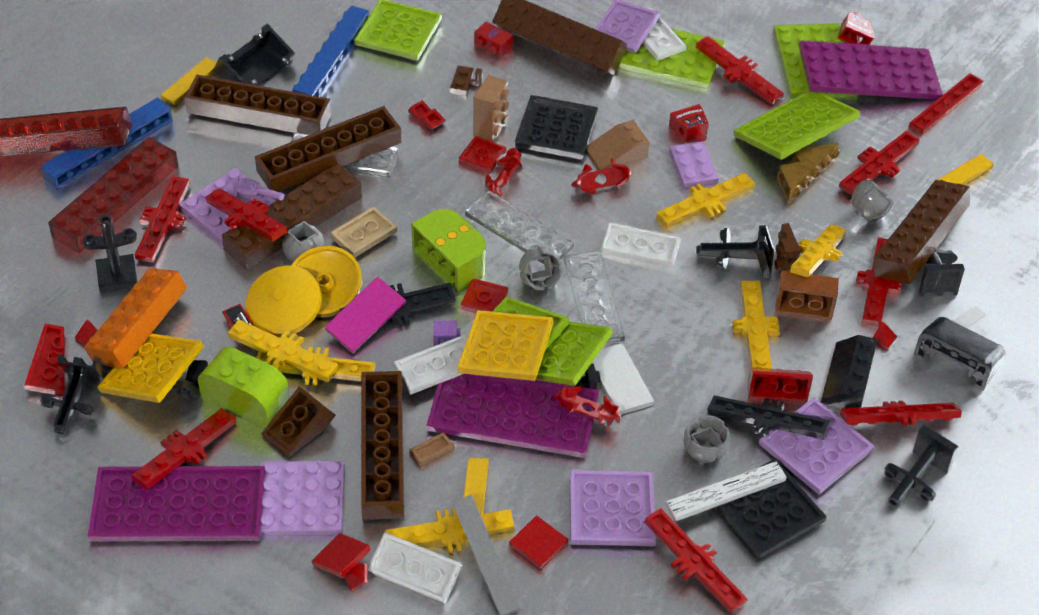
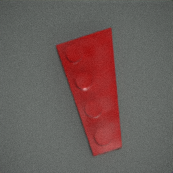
M44 324L24 384L25 390L64 396V370L57 363L58 355L64 356V327Z

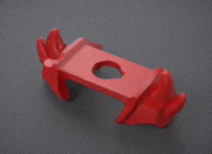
M516 148L507 150L506 155L496 161L497 166L504 167L496 180H492L489 174L485 177V186L493 196H495V193L500 197L503 196L501 187L507 185L508 179L517 166H523L520 159L522 155Z
M613 158L610 161L611 168L590 172L593 170L592 167L585 164L582 173L577 176V180L571 184V187L580 188L581 191L589 194H595L597 192L595 189L616 185V188L619 189L620 186L630 179L631 171L628 166L615 163ZM599 174L606 176L604 184L595 181Z
M564 386L553 397L554 400L559 399V408L565 405V410L571 413L575 411L599 420L600 424L607 422V426H610L614 419L617 423H620V406L613 404L606 396L603 397L604 404H598L577 395L582 390V387ZM582 405H589L594 411H586Z

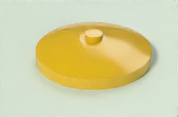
M335 246L315 247L302 253L291 265L308 271L313 275L321 289L322 301L316 317H331L339 314L340 308L346 307L361 292L363 276L360 266L353 255L342 248Z
M296 266L276 267L262 274L250 287L245 301L246 313L255 327L277 337H281L286 330L290 331L291 334H296L311 324L317 316L322 301L321 289L313 275L303 268Z

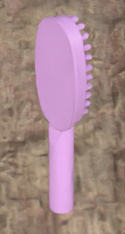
M237 177V180H233V189L237 192L247 195L261 194L278 200L284 199L283 193L263 188L256 180L244 179V177H240V179Z

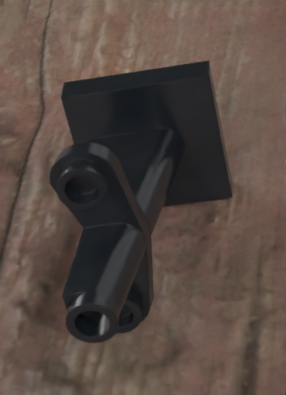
M102 216L100 224L103 237L88 234L82 241L83 247L87 250L106 249L107 258L95 260L99 291L106 292L134 287L138 282L134 255L119 256L118 247L134 243L137 240V233L133 229L127 228L115 235L112 217Z
M767 225L759 226L758 239L754 242L730 243L729 228H724L720 230V239L723 243H700V245L696 246L697 256L716 257V266L721 270H726L729 258L758 260L763 277L771 278L774 247Z
M952 250L934 251L926 262L927 265H925L919 288L920 296H924L925 292H934L935 296H943V292L950 291L953 292L954 296L958 295L965 268L963 264H952L958 259L955 252Z
M59 354L57 363L67 375H70L63 399L59 400L42 396L40 401L42 402L41 406L46 408L59 407L53 425L55 427L54 432L65 435L74 410H78L85 415H92V412L96 410V407L91 404L77 403L86 379L103 381L107 373L96 360H93L91 366L87 365L82 358L74 357L73 362H68L63 355Z
M923 424L919 428L912 451L920 456V458L908 472L892 463H888L885 467L884 474L888 479L901 481L888 498L890 505L893 507L900 506L913 489L919 493V497L924 502L933 501L936 497L935 491L921 481V479L932 465L947 474L952 468L958 445Z

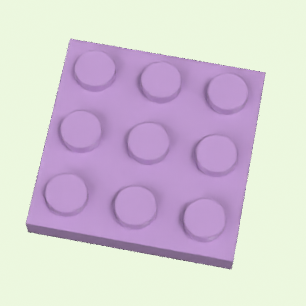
M614 0L595 29L624 41L627 44L625 50L636 53L660 15L659 12L621 0Z

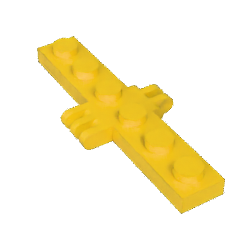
M744 172L711 188L696 184L695 187L689 188L691 197L658 211L656 217L666 228L702 212H705L709 218H712L715 215H719L720 211L722 213L726 211L723 202L754 189L756 183Z
M829 225L815 241L802 239L798 243L802 255L792 264L790 273L809 278L824 260L838 261L842 256V252L835 247L846 236L847 230L838 225Z
M741 281L744 317L732 322L734 333H741L742 336H747L752 368L772 369L768 336L780 335L778 318L765 317L760 281Z
M238 320L228 331L229 338L266 354L267 360L265 362L277 369L280 365L285 366V364H288L326 382H329L339 369L337 363L301 348L304 337L299 336L297 338V334H291L288 330L279 338Z
M309 346L308 351L314 352V346ZM317 347L315 354L338 364L339 369L332 378L361 381V372H375V362L328 357L329 348H325L324 353H321L322 347ZM258 351L257 359L265 362L267 360L266 354ZM288 364L278 367L281 373L302 375V378H305V385H309L311 379H313V386H317L318 381L321 380Z
M452 508V515H449L448 509H444V517H441L440 510L435 511L436 522L386 530V533L420 547L442 543L443 547L447 546L448 553H453L452 545H456L457 552L462 551L461 544L464 543V539H467L454 508ZM510 509L483 514V522L489 535L514 531L515 526Z

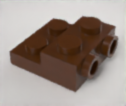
M789 223L782 224L781 231L778 233L779 241L778 245H776L777 259H775L774 265L780 275L781 270L791 271L792 264L800 257L801 252Z

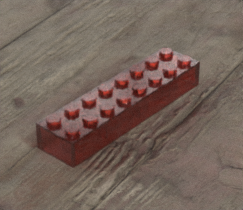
M127 106L0 118V157L125 145L133 124Z
M151 137L145 139L48 222L52 238L81 253L85 249L82 241L86 235L100 236L102 234L100 224L102 216L112 217L114 224L179 167L176 151Z

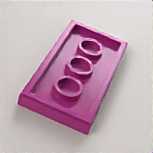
M377 276L325 326V330L354 354L406 303V300Z

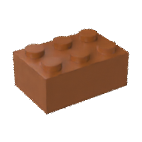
M781 270L776 294L775 313L832 320L838 297L839 278L812 274L807 278L790 273V271Z

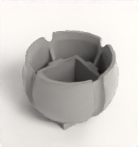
M869 178L860 182L855 187L852 199L849 201L856 211L870 222L886 216L894 205L892 199L886 198L887 194L875 182L870 181Z
M305 221L290 228L282 241L283 252L287 260L291 261V264L307 250L325 246V239L322 233Z
M538 247L536 250L532 248L520 260V277L532 289L544 290V287L550 289L559 282L562 276L561 260L549 248ZM544 259L545 270L532 273L530 262Z
M702 415L699 420L694 418L684 432V446L689 455L700 464L719 460L729 449L730 434L728 427L725 428L724 422L714 416ZM709 441L713 447L706 448L699 444Z

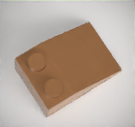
M630 120L617 124L588 144L586 152L598 170L612 167L611 158L614 159L615 163L623 165L648 158L650 142L636 122Z

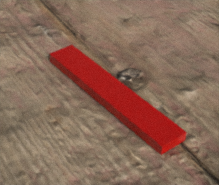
M969 73L909 123V127L924 135L983 86L984 81Z

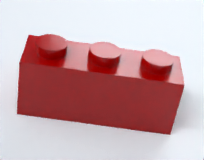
M750 367L748 398L807 402L813 374L810 371Z

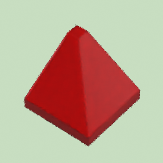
M86 320L76 334L75 339L85 346L98 330L89 320Z
M881 322L872 338L878 339L877 345L888 350L897 339V335L884 322Z
M366 563L356 565L345 576L350 590L353 592L367 583L368 566Z

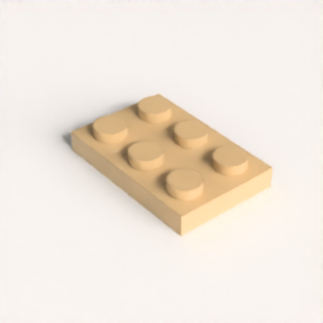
M374 206L330 233L331 238L355 258L395 234L397 226Z

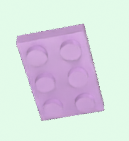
M704 141L670 146L669 152L683 188L695 187L696 184L703 186L718 183L719 178Z

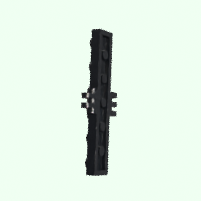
M398 283V291L396 292L406 300V303L391 319L396 321L398 327H402L401 319L404 320L405 325H410L409 317H411V313L454 303L456 298L451 283L404 293L402 284Z
M714 395L707 408L709 415L753 424L755 434H760L763 429L764 436H768L769 431L777 429L824 440L830 427V420L785 411V402L780 401L779 406H777L778 401L773 399L771 404H769V398H765L762 405Z

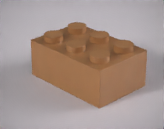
M488 75L474 95L473 136H478L491 142L496 136H499L503 124L506 125L509 117L507 115L509 102H507L509 89H507L508 81Z

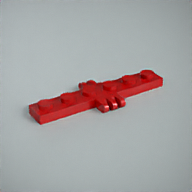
M708 35L696 43L695 48L725 70L723 78L725 80L728 79L729 83L740 81L770 105H774L783 98L784 93L755 72L759 65L757 63L753 64V60H748L746 55L738 59Z
M905 131L880 151L868 147L857 156L858 160L864 164L839 183V188L852 196L855 187L867 178L870 181H873L879 175H887L893 178L900 172L896 162L919 145L920 139Z
M172 176L157 208L150 206L144 208L139 223L148 225L134 254L136 260L153 263L168 230H173L174 227L182 228L186 217L180 215L177 211L190 186V179Z
M220 188L212 191L205 197L209 205L228 215L224 223L232 229L245 225L272 242L287 233L285 225L264 214L269 209V206L256 198L245 203Z
M878 237L874 256L888 239ZM873 259L872 270H866V272L858 271L856 282L868 289L861 323L879 327L882 322L887 293L900 294L902 282L874 276Z
M884 401L883 406L840 409V417L846 424L853 426L859 423L877 424L878 422H900L902 426H907L908 424L915 425L916 420H953V418H961L962 410L954 402L907 405L904 401H898V403L896 401H891L890 403Z
M221 408L186 435L178 430L174 431L172 435L167 436L166 439L160 442L166 450L133 473L132 481L148 490L182 463H189L190 461L195 464L200 463L201 459L204 460L207 457L204 447L236 424V416Z
M661 508L645 518L644 523L677 557L670 566L674 569L680 565L676 573L681 575L683 572H686L682 576L684 581L695 576L730 614L746 604L748 598L713 563V557L717 554V551L714 548L708 552L712 547L709 542L703 546L700 543L696 545Z

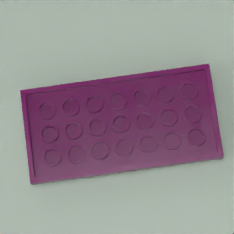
M810 40L799 41L798 47L809 92L939 99L943 95L929 49Z
M462 374L438 384L427 421L426 431L444 432L449 435L586 458L594 419L575 411L572 413L566 411L565 405L559 408V399H553L554 395L561 391L564 386H579L541 380L531 381ZM582 387V390L577 395L597 403L599 390ZM582 405L584 410L594 411L591 406Z
M178 466L148 490L132 481V474L141 467H98L87 536L89 542L260 541L265 466Z

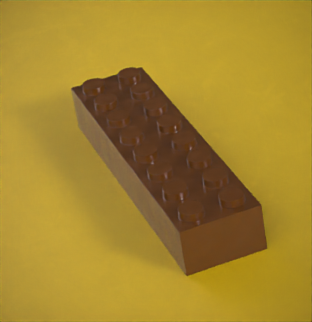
M501 0L492 20L494 25L613 76L627 47V44L618 38L526 0Z
M196 74L185 96L186 110L190 114L305 135L325 129L331 116L330 98Z
M382 106L255 156L256 171L268 189L280 192L316 177L337 163L343 167L400 144L401 127L385 106Z
M337 163L285 195L283 200H277L270 204L269 209L264 214L285 225L287 231L303 221L316 227L362 198L361 182ZM245 225L242 227L238 226L235 229L231 228L222 234L224 250L246 270L280 250L284 238L283 235L272 242Z
M935 180L874 256V276L910 284L969 207L970 186L950 183L944 180Z
M401 371L361 372L362 520L404 518Z

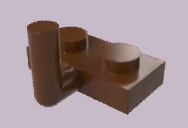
M458 65L450 86V93L467 96L470 85L480 87L482 85V69L477 68L475 70V79H472L474 68Z

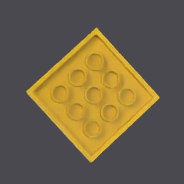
M477 310L457 366L458 373L535 381L554 324L553 317Z
M150 334L124 368L113 367L97 388L101 393L160 403L198 356L204 345L198 340Z

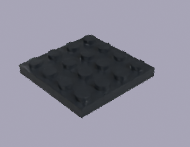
M530 95L514 141V147L583 160L598 114V107Z
M773 459L762 466L776 462L777 460ZM778 461L777 463L786 475V481L716 506L759 559L825 522L827 518L823 511Z

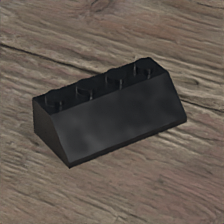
M856 335L836 342L821 403L839 408L861 407L878 339Z

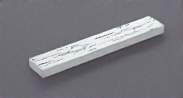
M776 461L666 501V507L673 519L678 521L786 481V475Z

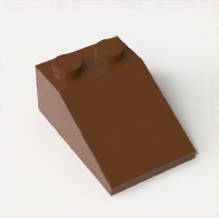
M299 386L261 434L290 457L322 433L336 414Z

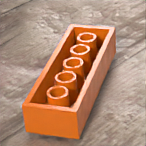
M149 268L85 345L84 349L92 362L96 360L102 366L124 368L186 291L187 286L178 271Z

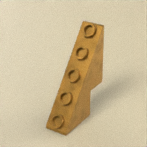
M838 142L802 148L793 153L791 164L779 165L777 179L788 202L797 198L801 191L807 188L814 178L816 179L821 171L826 169L830 162L839 156Z

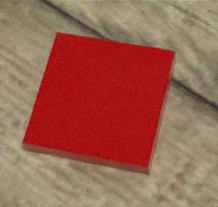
M474 136L459 156V162L490 174L496 167V161L506 153L507 147Z
M473 279L461 302L460 310L475 314L477 310L492 312L507 296L508 287Z
M536 515L509 541V546L539 569H542L568 544L569 539Z
M339 533L311 562L313 566L343 579L370 552L371 548L369 544Z

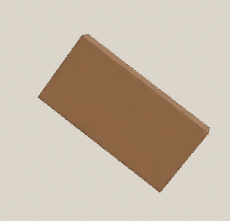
M443 432L409 449V454L417 465L422 467L454 451L455 446Z

